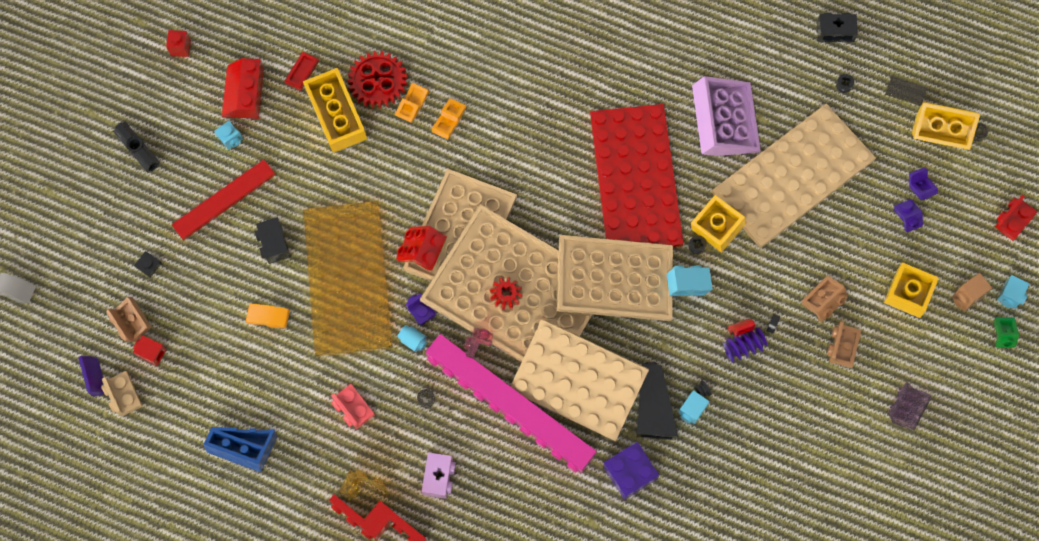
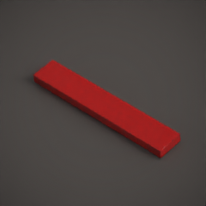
M263 159L171 225L184 241L273 178L275 173Z

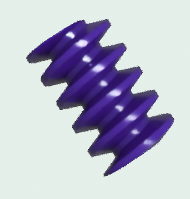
M757 327L755 332L753 330L748 332V335L744 333L740 337L734 336L733 340L728 338L726 343L723 341L725 353L732 363L735 362V356L742 360L741 354L748 358L749 351L756 355V348L763 352V346L767 347L766 338L760 327Z

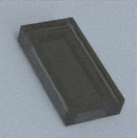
M891 76L885 95L921 106L927 88Z

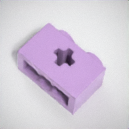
M428 453L422 486L423 495L447 499V493L451 494L453 482H450V475L454 474L456 466L452 456ZM442 472L444 477H440V480H437L435 475Z

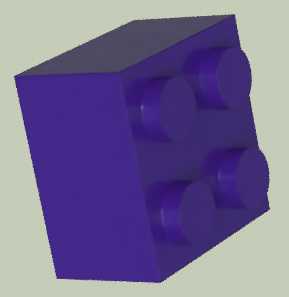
M638 442L603 464V468L624 500L659 478L658 472Z

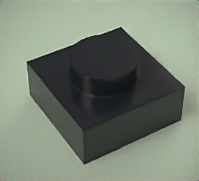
M145 251L134 267L151 278L162 263Z

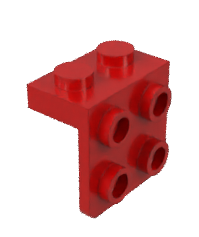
M431 226L411 227L405 233V239L397 251L396 260L399 262H415L426 270L432 271L447 236Z

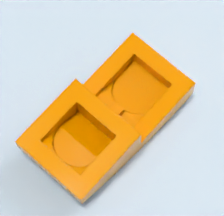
M412 83L405 98H402L395 115L412 123L430 91Z
M450 98L441 110V116L432 127V132L448 140L459 123L466 105Z
M249 304L246 323L266 325L270 328H286L290 310L276 306Z

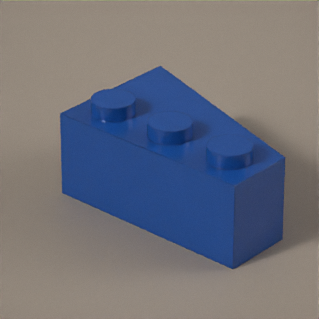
M211 427L203 445L206 452L211 455L262 472L275 444L277 435L275 429L256 430L250 428L249 430Z

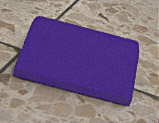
M79 356L78 359L87 392L93 397L104 394L101 387L104 385L102 381L103 374L98 358Z

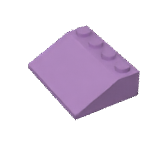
M704 76L692 85L702 154L722 156L761 151L750 82Z

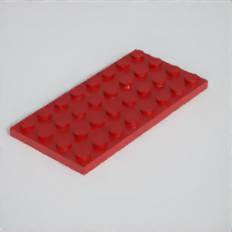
M664 104L590 111L605 238L609 240L672 245L673 247L683 246Z

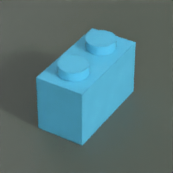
M683 265L675 266L666 274L670 296H705L713 290L709 268H702L701 265H695L690 268H684Z

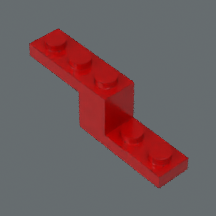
M335 494L329 499L331 504H333L330 508L339 515L341 513L347 516L346 521L354 528L358 525L363 529L361 534L368 540L373 538L377 541L389 525L393 523L391 527L400 534L402 532L409 536L407 538L408 541H427L424 536L381 501L363 519Z

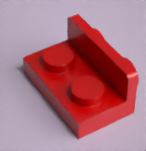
M1023 194L1019 199L1015 197L1008 205L1010 207L1009 211L1006 213L1003 210L996 219L999 222L995 228L1012 241L1016 239L1038 213V211L1023 201L1025 198Z

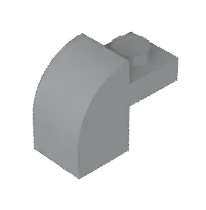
M1 273L0 296H6L18 303L28 304L36 286L18 277Z

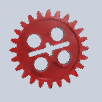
M374 51L373 56H371L367 52V58L360 56V62L354 61L356 67L350 66L352 73H348L350 79L347 80L348 85H350L349 90L353 92V98L358 97V103L363 101L365 107L369 103L372 109L375 107V104H378L379 109H381L382 104L389 107V101L395 104L394 98L401 99L400 93H405L403 87L407 86V81L405 80L408 79L407 74H405L406 69L402 67V61L398 62L396 56L391 59V53L384 56L383 51H381L380 55H377V52ZM383 69H390L388 72H382ZM367 70L372 71L370 74H364ZM390 85L391 88L384 89V86ZM367 87L373 88L371 91H365Z

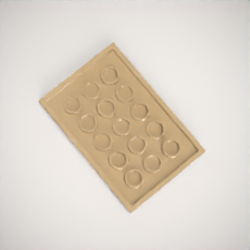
M447 169L422 226H431L447 236L432 271L426 270L415 262H405L403 271L432 281L479 205L481 204L507 220L516 201L517 194Z
M560 235L557 311L671 321L672 296L669 295L666 274L673 269V246Z
M541 319L511 387L526 399L616 441L649 369Z

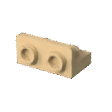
M127 371L110 379L102 378L104 385L101 387L104 394L110 397L111 402H109V406L113 413L116 412L122 417L143 407Z

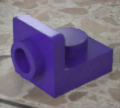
M422 293L411 296L406 303L407 310L420 327L436 316L431 307L420 301Z

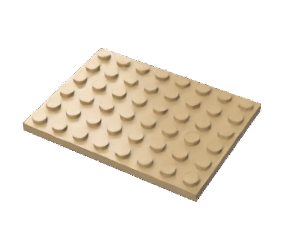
M481 204L420 298L422 303L521 362L541 319L580 336L593 315L557 311L559 251ZM501 277L504 279V282H506L507 277L511 278V283L517 280L518 283L515 287H522V291L519 293L523 294V297L518 299L520 302L518 306L513 304V309L511 310L508 305H506L505 310H502V304L495 307L494 305L497 300H490V297L494 295L490 293V289L494 288L493 282L499 283V278ZM509 291L503 292V296L510 294Z

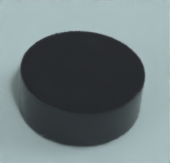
M773 313L766 330L767 332L772 334L775 332L780 320L779 315Z

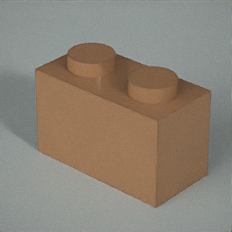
M978 273L964 283L952 298L955 305L965 312L982 300L992 287Z

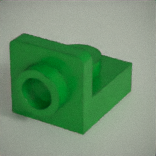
M995 317L996 348H1015L1019 338L1015 317Z

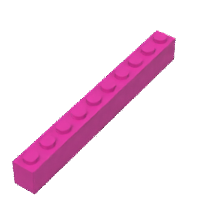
M441 334L426 350L429 363L435 367L439 365L443 368L442 372L446 376L456 378L458 380L457 383L465 390L469 388L474 392L473 395L478 400L483 401L484 399L488 402V407L496 413L501 412L505 415L504 419L512 425L515 423L521 427L519 430L527 437L531 435L536 439L535 442L540 447L550 449L552 451L551 455L556 459L566 461L568 463L567 467L573 472L579 471L582 474L595 457L596 451Z

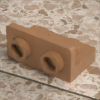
M827 276L801 302L803 306L817 315L820 322H823L840 305L845 303L848 296L845 286Z

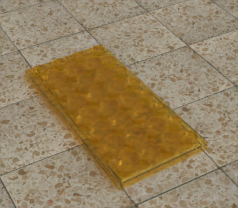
M379 201L303 209L315 356L393 348Z

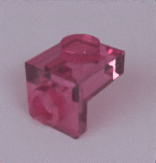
M474 327L471 337H467L464 348L467 349L466 356L474 358L479 343L491 346L493 333L486 329Z

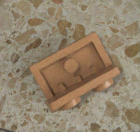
M127 297L115 309H108L106 311L110 322L117 328L119 336L126 342L137 341L152 328L133 297Z
M840 321L838 326H834L831 337H834V342L829 345L827 355L830 356L829 362L852 368L862 330L845 326L842 321Z

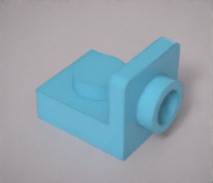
M227 121L214 131L228 150L238 146L241 140H243L241 133L236 130L230 121Z

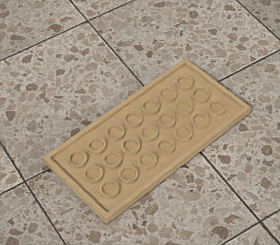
M825 104L715 187L711 193L714 196H718L745 217L746 225L743 229L761 249L875 161L876 157L835 112Z

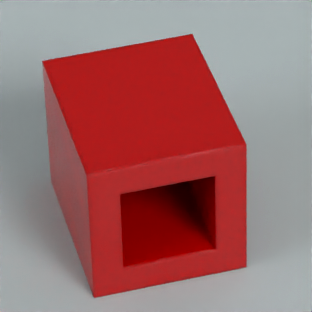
M168 30L166 48L171 56L189 57L191 39L187 31Z
M143 335L135 342L133 347V353L137 357L155 366L159 365L167 351L162 344Z

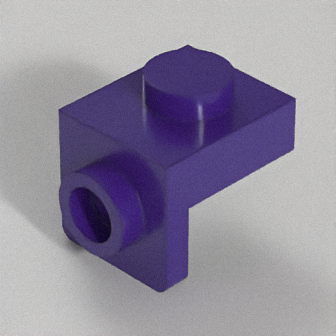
M926 167L909 174V187L921 201L938 194V188L928 178Z
M912 199L894 206V212L904 222V230L906 232L923 226V212Z

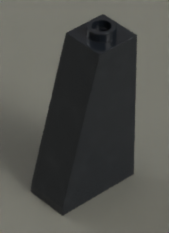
M646 362L642 366L648 368L649 371L639 391L636 437L676 440L678 432L662 365H657L656 362Z

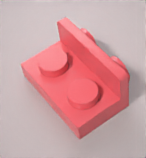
M352 384L348 385L338 394L331 395L334 400L331 402L338 412L342 410L345 414L343 419L349 427L353 425L355 429H358L375 416Z

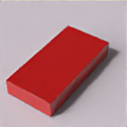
M302 52L284 80L285 84L301 91L304 87L303 81L310 78L319 63V59L306 52Z

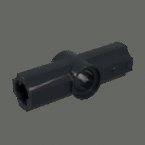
M126 121L120 122L115 126L114 134L129 150L131 155L147 173L154 171L160 162L144 144L142 139L137 136ZM140 145L137 149H133L134 146Z

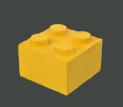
M716 195L691 222L692 231L704 237L706 242L721 253L746 225L745 217Z
M902 262L896 271L884 303L921 318L927 309L939 277Z

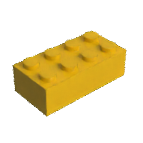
M338 68L303 81L333 153L367 140L363 125Z

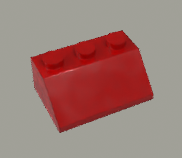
M241 58L227 65L222 117L259 119L264 66L261 59Z

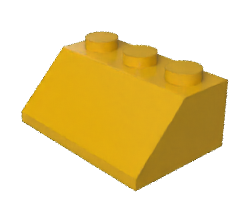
M923 102L915 118L912 129L913 138L970 150L980 113Z

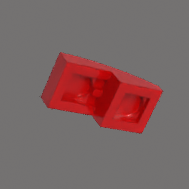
M748 318L729 325L727 329L730 335L734 334L737 337L754 330L756 324L752 319Z

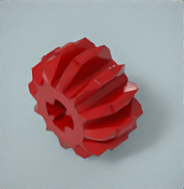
M502 277L499 278V283L493 282L494 288L490 289V293L494 294L490 297V300H497L494 305L495 307L502 304V310H505L506 305H508L510 310L513 309V304L518 306L520 303L518 299L523 297V294L519 293L522 291V287H515L518 281L515 280L511 283L510 277H507L506 282H504ZM503 292H510L509 295L503 296Z

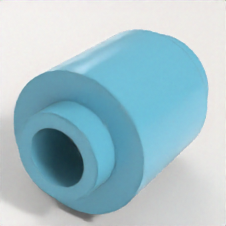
M405 325L398 334V338L401 339L400 342L415 352L418 350L422 351L427 345V336L413 326Z

